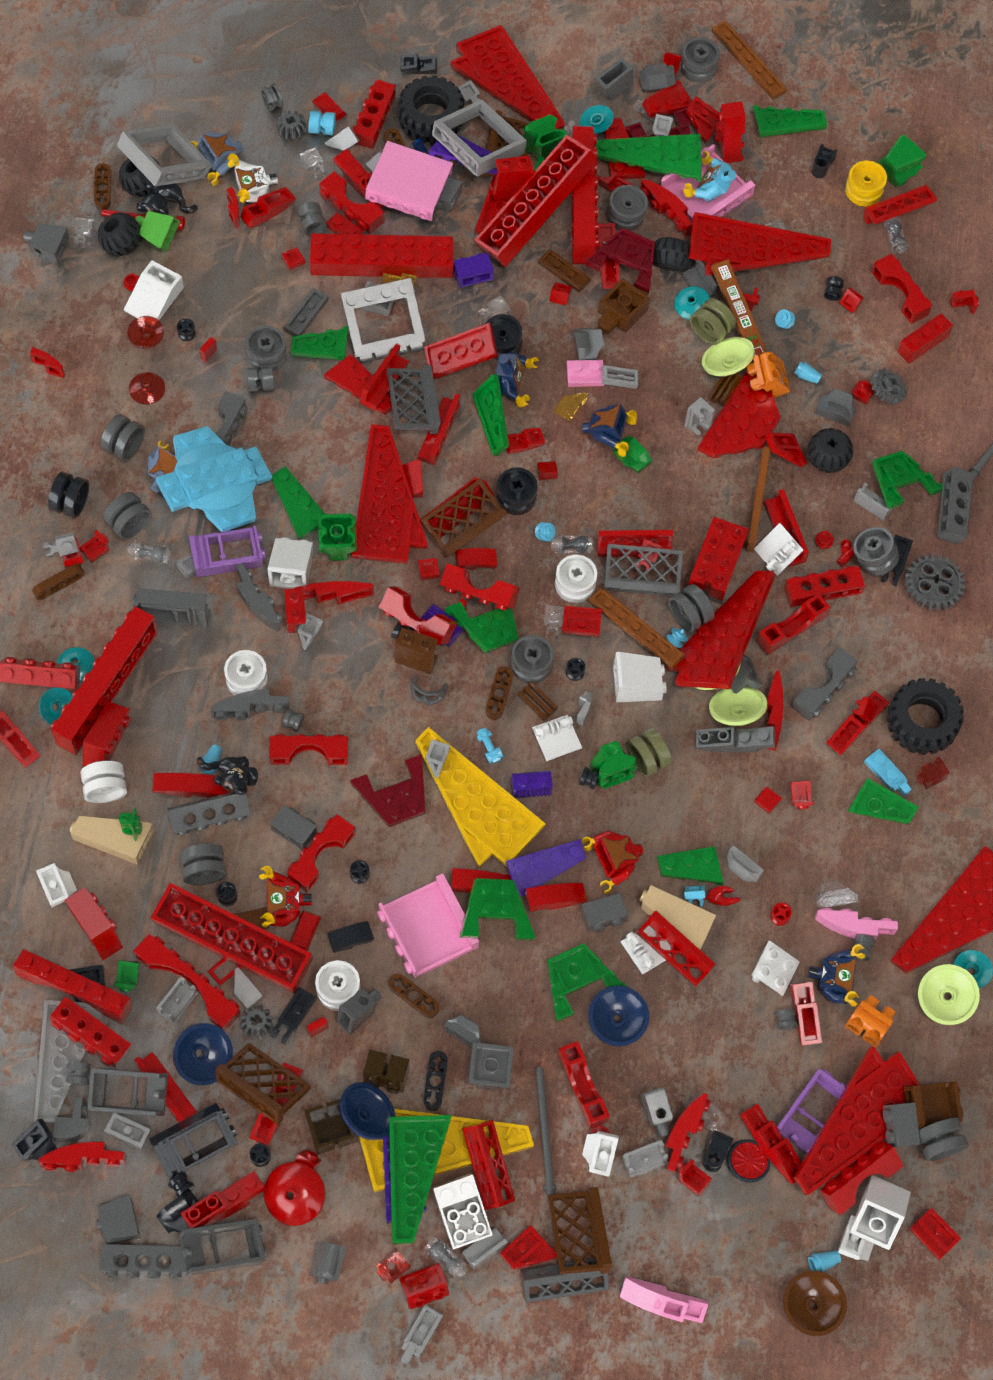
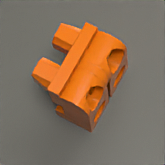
M765 352L760 356L756 355L753 357L754 362L747 366V371L751 376L757 374L756 378L750 380L752 389L755 391L760 389L765 391L771 390L774 398L791 392L784 362L772 352Z
M870 995L865 1001H861L844 1027L857 1036H860L863 1030H865L866 1032L862 1039L877 1049L893 1023L892 1019L895 1010L886 1006L882 1013L875 1009L879 1000Z

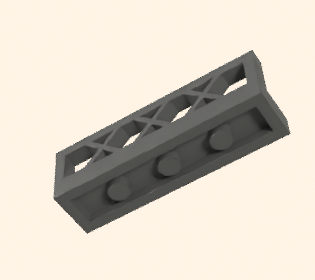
M595 1258L583 1260L588 1265L596 1264ZM576 1261L563 1263L564 1267H573ZM558 1264L521 1269L526 1303L609 1290L608 1274H601L600 1271L560 1274ZM603 1276V1284L595 1285L591 1282L595 1277ZM574 1280H581L583 1282L577 1288L570 1286ZM554 1283L562 1285L558 1291L549 1289ZM538 1286L541 1288L538 1294L529 1295V1287Z

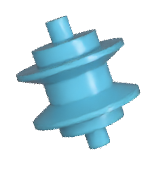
M780 310L776 314L775 322L779 327L789 329L795 323V315L791 311Z
M541 522L536 526L535 535L539 540L551 541L555 537L556 530L553 524Z
M673 628L671 630L672 634L667 635V640L675 647L682 648V642L688 640L685 630Z

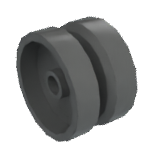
M704 37L689 40L684 45L680 64L684 77L697 83L711 80L716 75L720 58L717 44Z
M632 185L617 187L611 193L606 211L609 223H615V228L618 230L622 228L629 231L637 229L643 223L648 206L645 193Z
M260 326L248 334L246 338V351L250 366L252 368L257 367L259 370L262 367L273 366V372L279 370L287 358L286 341L283 333L272 326Z
M122 414L115 415L103 432L100 444L101 449L110 454L115 453L116 457L125 462L130 460L138 451L145 434L144 426L135 421L131 422L130 418Z
M126 492L118 496L108 505L103 514V520L109 527L113 528L115 534L122 540L130 539L140 533L152 517L150 509L141 503V499L133 492Z
M872 527L864 530L856 537L853 545L854 553L864 572L870 575H883L893 570L897 565L899 550L890 531L881 527Z
M694 584L685 587L682 590V594L676 593L668 600L669 608L675 620L688 633H693L700 628L701 624H706L714 619L715 615L712 604L705 593Z
M524 636L513 646L511 669L514 675L525 683L544 681L552 670L553 648L541 636Z
M213 843L197 844L187 847L180 852L181 865L184 866L182 869L184 883L189 885H206L218 882L227 876L225 863L222 862L224 860V852L221 845Z
M959 1118L942 1120L919 1130L920 1144L927 1145L922 1151L927 1162L952 1156L969 1147L966 1136L956 1135L962 1130Z

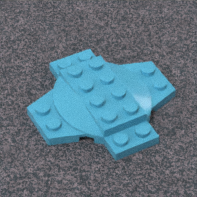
M208 426L174 436L173 444L177 464L173 472L156 478V482L171 511L186 507L194 510L196 508L202 509L206 513L205 516L221 532L255 522L256 514L252 492L255 485L271 481L272 475L257 447L243 450L242 448L236 449L228 446Z

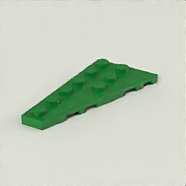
M700 134L597 140V159L614 163H627L628 166L634 167L636 165L643 167L645 170L668 175L672 173L680 175L681 178L687 179V177L702 182Z

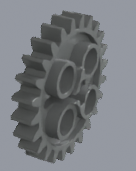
M932 553L931 557L928 558L925 554L923 560L918 557L916 562L913 561L911 567L907 569L904 577L906 579L904 586H908L906 593H911L910 599L916 598L915 604L921 602L922 609L927 605L929 611H931L932 607H935L936 612L939 611L940 607L946 611L947 605L952 608L954 603L958 604L964 594L963 592L966 588L964 586L966 579H963L964 572H959L960 566L954 567L955 561L948 562V556L942 559L940 554L938 558H935L934 553Z

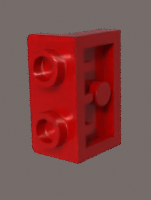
M303 588L284 589L288 633H296L295 626L306 623Z
M439 1263L399 1278L409 1309L422 1307L424 1304L441 1300L449 1295L447 1282Z

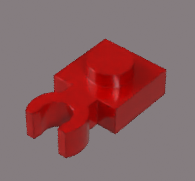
M644 539L642 547L661 549L662 547ZM639 553L638 556H637V558H640V559H641L642 556H641V554ZM651 553L647 558L652 564H655L658 554ZM645 559L636 565L638 568L644 566L646 571L650 568Z

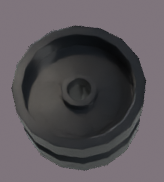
M497 314L489 318L485 324L490 323L492 325L498 357L493 359L498 360L500 354H506L507 352L520 353L523 340L522 326L519 321L507 314Z
M521 467L505 470L497 481L496 498L500 507L504 508L511 515L528 513L534 507L537 500L538 487L535 476L529 470Z
M60 472L50 490L48 499L49 510L58 513L64 511L65 515L77 518L81 514L88 498L89 481L78 476L73 478L72 474Z

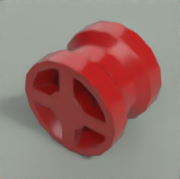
M782 902L774 905L770 914L771 921L777 926L786 925L792 915L791 907Z

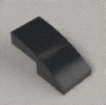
M417 53L401 55L400 70L401 72L411 74H437L436 55L419 57Z
M368 921L346 926L327 934L333 953L349 950L353 946L370 943L374 940Z

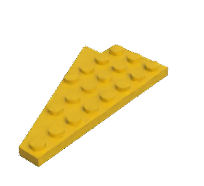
M428 727L415 740V743L477 866L481 868L493 856L507 867L505 861L516 858L545 827L546 823L452 746L439 778H435L426 760L431 740L450 744Z
M394 1109L396 1117L440 1115ZM451 1117L434 1176L472 1165L462 1128L477 1125L487 1120ZM494 1121L503 1156L534 1147L529 1126ZM483 1127L486 1137H489L488 1127ZM359 1136L373 1191L375 1193L385 1190L383 1139L367 1140ZM491 1148L490 1153L491 1156L494 1158L495 1152L494 1149Z

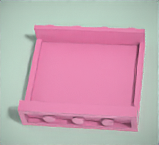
M387 141L366 187L365 199L403 211L406 214L418 216L421 219L432 221L433 212L447 179L452 175L453 163Z
M714 144L701 151L702 158H705L703 152L708 151L712 159L717 158L723 161L714 152ZM701 162L702 177L711 164L703 165ZM671 173L670 175H665L661 180V186L676 195L688 207L687 217L691 222L694 212L723 217L754 194L755 184L751 180L745 183L736 174V178L724 194L706 202L702 198L695 197V195L689 198L685 197L682 189H685L684 185L686 183L692 184L694 190H696L700 183L694 178H681L680 175Z
M443 873L436 876V881L388 904L382 905V903H379L378 917L381 922L385 921L388 927L386 932L389 938H394L397 944L395 950L398 956H403L405 963H403L408 974L412 973L414 978L479 948L478 939L459 937L464 924L465 914Z

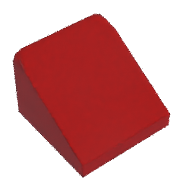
M555 282L549 300L557 304L566 305L572 287Z
M555 461L537 462L539 480L557 479L558 471Z

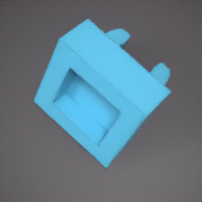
M705 885L686 886L685 900L689 899L688 902L692 904V901L697 899L700 902V906H703Z

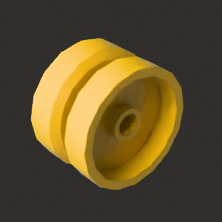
M865 160L854 164L849 171L845 187L849 200L858 206L865 207L879 202L887 182L885 169L874 161Z

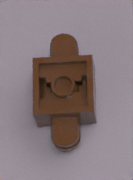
M622 278L599 302L598 312L602 316L598 319V329H601L604 334H609L617 326L626 333L648 311L650 298L647 295L649 293L634 287V284L632 285Z

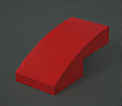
M233 187L226 189L227 200L230 203L227 205L228 216L235 228H238L240 223L238 200Z
M32 347L30 355L33 363L45 366L47 374L61 378L65 377L63 366L50 354Z
M541 428L524 429L522 433L507 434L509 443L507 448L508 454L535 449L546 443Z
M468 548L456 551L457 567L475 570L477 567L490 569L497 567L496 549Z

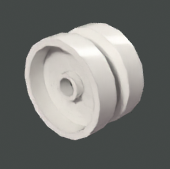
M576 554L561 560L557 566L555 588L559 596L572 603H580L589 599L594 593L596 586L597 569L591 559Z
M242 650L232 654L227 659L224 667L227 688L233 695L266 689L268 677L266 663L262 656L254 651Z
M95 762L85 766L80 771L81 780L84 784V799L88 802H112L121 799L127 794L126 782L123 780L125 777L124 767L119 762Z
M336 960L328 962L320 968L316 975L315 985L318 999L323 1006L330 1010L339 1011V1007L361 990L358 972L346 961Z

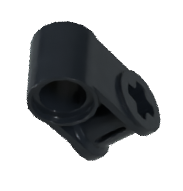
M824 144L820 145L811 171L814 177L823 178L826 176L836 158L838 150L824 147Z
M716 1130L714 1131L703 1161L706 1171L716 1173L720 1170L734 1140L733 1137ZM712 1158L716 1159L715 1164L710 1163Z

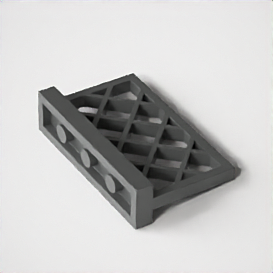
M424 365L423 369L387 368L386 373L395 429L429 430L430 434H437L441 422L431 365ZM392 375H399L402 379L397 381ZM419 375V380L415 382L410 376ZM405 380L412 385L409 389L402 385ZM397 387L404 392L401 396L394 392ZM414 388L421 391L419 396L412 392ZM409 395L414 401L409 403L404 397ZM399 402L406 406L404 410L397 407ZM417 402L424 406L421 411L414 406ZM411 409L417 415L412 418L406 412ZM403 416L409 422L399 423V418ZM422 417L426 420L427 424L419 423L417 419Z
M608 544L604 590L673 596L676 593H680L683 551ZM611 549L620 550L623 556L615 561L611 556ZM632 551H638L642 556L636 563L628 556ZM651 553H657L661 558L654 565L647 558ZM670 554L678 555V562L673 567L665 559ZM626 557L632 566L624 572L618 563ZM643 559L651 566L644 573L636 566ZM662 561L670 568L663 575L655 568ZM614 566L622 573L617 578L609 577V570ZM632 568H635L641 575L636 580L630 579L626 574ZM652 569L659 576L655 581H649L645 576ZM672 571L676 576V584L668 583L664 576Z

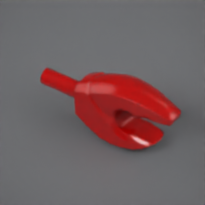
M728 886L712 888L709 890V894L703 898L704 900L709 899L710 903L718 906H730L740 901L739 897H723L726 893L734 892V889Z

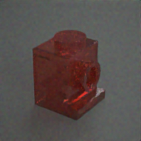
M938 757L934 764L928 763L921 768L922 771L917 774V779L921 785L928 789L946 780L950 772L942 759Z
M395 1247L390 1254L377 1264L379 1269L377 1274L384 1282L388 1280L392 1284L411 1266ZM390 1262L395 1263L394 1269L387 1267Z

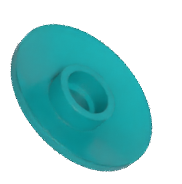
M604 105L592 106L582 114L580 126L594 127V134L602 133L612 125L614 120L613 112Z
M690 286L684 288L676 296L675 309L682 318L690 320V316L700 309V306L710 297L700 287Z
M69 648L59 656L57 664L64 662L72 663L78 660V663L74 665L80 666V682H83L86 673H90L93 669L94 657L84 648Z
M58 687L45 691L39 700V712L43 720L52 725L56 719H59L62 715L63 707L72 700V694L66 689ZM53 704H56V705H57V709H56V710H53V708H52V705H53Z
M964 951L954 961L953 965L964 968L967 971L968 969L974 970L975 974L972 976L976 980L979 989L986 986L992 979V963L985 954L979 951Z

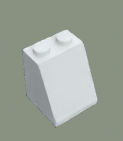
M286 537L275 538L268 565L270 587L295 589L294 587L308 585L313 557V542L308 540H291Z
M616 652L613 665L616 702L662 700L663 693H666V682H662L665 669L664 664L660 662V658Z
M872 1175L863 1193L850 1233L889 1250L905 1218L911 1192Z

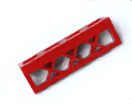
M927 185L865 207L864 221L866 224H878L937 202V197Z
M397 343L363 388L360 403L374 411L378 409L389 393L387 368L406 369L409 364L408 360L398 355L401 346ZM392 375L395 380L400 378L399 375Z
M455 393L453 400L446 397L442 398L438 408L441 422L437 434H430V431H428L418 454V459L432 465L436 464L460 408V394Z
M474 477L473 479H471L468 483L462 486L459 490H457L454 494L448 497L445 501L439 504L436 508H434L423 518H425L430 513L438 509L440 506L448 502L450 499L458 495L460 492L468 488L470 485L478 481L480 478ZM482 480L485 486L490 491V493L494 496L487 481ZM477 485L473 488V496L482 497L483 490ZM460 497L458 506L468 508L469 498ZM472 499L471 508L478 509L481 506V500ZM444 508L443 516L453 518L454 508ZM457 509L456 519L464 520L467 511ZM431 517L427 520L431 527H439V518ZM443 519L441 529L451 530L452 521ZM441 532L440 538L444 536L446 533Z
M784 489L778 490L777 497L764 500L765 509L773 529L780 523L803 549L788 567L806 563L809 554L808 548Z
M673 530L598 531V557H607L608 544L642 547L644 539L662 546L661 549L672 550ZM611 549L612 557L623 556L620 550ZM632 551L628 556L637 557L639 552Z
M656 910L636 932L695 987L716 965ZM650 926L655 931L656 937H649L644 930ZM660 941H667L670 944L671 950L662 949ZM675 955H682L685 958L686 964H679L675 960ZM690 968L698 969L702 975L696 979L690 974Z
M153 1052L143 1059L139 1056L134 1059L136 1066L141 1072L168 1074L165 1105L178 1123L198 1113Z
M489 1120L462 1128L484 1210L498 1208L514 1202L515 1197L494 1121ZM483 1127H488L489 1137H486ZM491 1148H493L495 1152L494 1158L491 1156L490 1153ZM497 1168L500 1170V1179L496 1175ZM502 1188L506 1192L507 1199L505 1200L502 1197Z

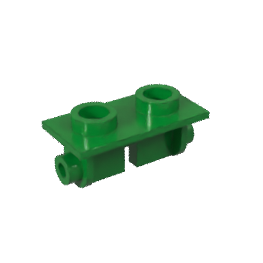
M134 808L133 813H121L118 819L122 832L126 835H133L134 840L137 841L138 834L141 835L142 823H140V816H138L136 808Z

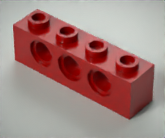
M376 79L374 85L370 86L369 97L364 100L363 111L359 112L358 123L352 129L360 140L355 144L374 149L396 96L395 84Z
M846 566L840 570L830 569L824 573H810L804 577H791L786 580L784 589L789 606L792 608L802 606L804 602L820 593L825 601L862 594L865 584L859 566ZM821 583H824V584H826L828 587H823V586H821L820 584H821ZM802 587H807L810 590H804Z

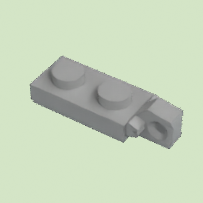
M424 1305L403 1341L402 1349L405 1350V1353L401 1358V1362L409 1365L413 1356L419 1358L443 1318L441 1313Z

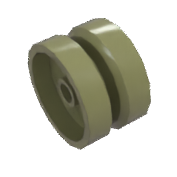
M714 298L706 300L700 306V309L690 316V324L694 332L711 345L719 344L725 338V335L730 333L736 326L735 317L730 309Z
M654 728L643 731L641 738L634 736L627 740L628 753L630 756L636 757L637 769L644 777L647 778L657 773V768L664 769L672 764L669 749L661 735Z

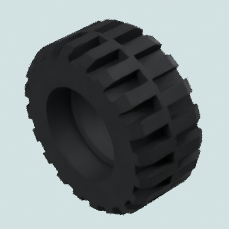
M432 75V77L422 76L421 79L416 78L412 80V83L409 82L405 89H402L398 100V116L401 128L404 129L408 136L411 135V138L416 141L419 139L422 143L431 142V144H435L437 142V139L432 135L434 121L464 108V98L460 89L457 86L455 87L453 82H448L446 78H437L435 75ZM425 104H437L442 106L445 111L438 115H425L417 109ZM462 124L452 128L451 130L455 134L458 133Z
M919 678L917 682L911 680L907 685H902L898 692L895 693L888 708L889 732L894 733L893 739L895 741L899 740L901 747L910 748L912 753L920 751V755H926L927 752L936 754L939 750L943 751L948 745H951L959 733L964 720L962 715L964 709L962 705H959L961 700L959 696H954L955 691L952 688L948 689L945 687V683H936V679L931 678L929 681H925V678ZM924 704L934 708L941 717L942 725L933 729L918 726L910 718L909 707Z

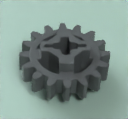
M886 368L879 369L871 377L870 383L874 385L872 390H876L875 395L879 396L881 401L886 400V404L890 402L892 405L899 404L907 396L906 392L908 389L904 388L907 384L902 383L903 378L899 377L897 372L894 374L892 369L888 371Z

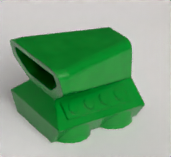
M547 115L530 122L524 128L525 134L522 136L527 140L525 151L531 152L537 161L540 156L545 160L567 135L565 130L555 129L558 118L552 115Z
M902 134L888 154L877 163L885 169L887 180L894 187L903 186L907 179L916 176L918 171L923 168L920 163L925 160L926 153L906 135Z
M350 513L323 514L318 517L319 552L327 554L330 561H346L349 553L357 550L356 519Z
M617 741L603 745L589 765L592 771H599L597 785L601 786L602 789L631 780L636 776L635 770L638 768L635 763L636 757L627 755Z

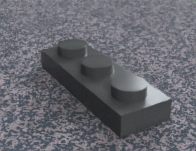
M313 288L285 324L284 331L293 336L302 335L327 303L328 296Z

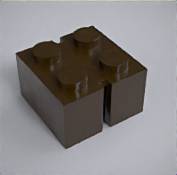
M369 1049L363 1071L364 1082L372 1084L377 1088L385 1087L387 1092L393 1094L404 1093L410 1070V1060L391 1055L388 1066V1063H385L386 1053Z
M340 1099L326 1103L327 1113H324L323 1105L304 1110L317 1155L335 1150V1145L337 1144L341 1148L357 1142L356 1134L347 1126L341 1115Z

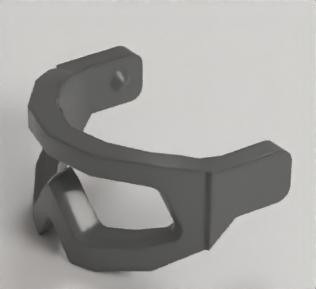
M414 675L411 690L413 697L418 703L425 702L427 706L439 703L444 698L448 687L447 683L444 684L441 690L425 691L417 686V675ZM415 690H417L419 693L423 694L424 696L419 697V696L417 695V693H416ZM436 695H439L438 698L433 699V700H430V699L427 697V696H436Z

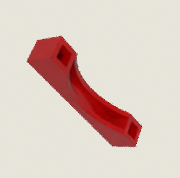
M149 933L133 950L134 956L150 970L172 972L182 976L194 985L205 1002L209 1021L226 1032L240 1016L238 1009L240 1006L233 999L227 1000L223 996L224 992L219 987L215 986L213 988L209 984V979L202 973L198 975L194 972L195 968L188 961L183 962L180 960V955L174 949H167L164 946L165 942L160 937H153Z
M25 949L21 951L13 964L16 976L34 984L49 986L65 992L118 1023L123 1024L132 1009L129 997Z

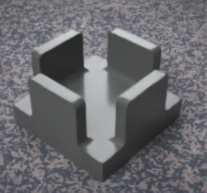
M473 1042L469 1058L468 1084L477 1085L479 1089H509L514 1047Z

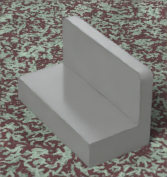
M496 1227L491 1230L492 1236L476 1241L461 1253L473 1271L508 1246V1240L501 1236Z

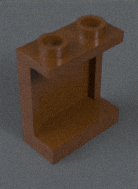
M402 628L395 643L396 663L432 674L438 659V655L434 654L438 640Z
M957 1081L904 1087L906 1103H915L918 1128L950 1118H959L960 1123L963 1122L964 1112L960 1104L961 1091Z

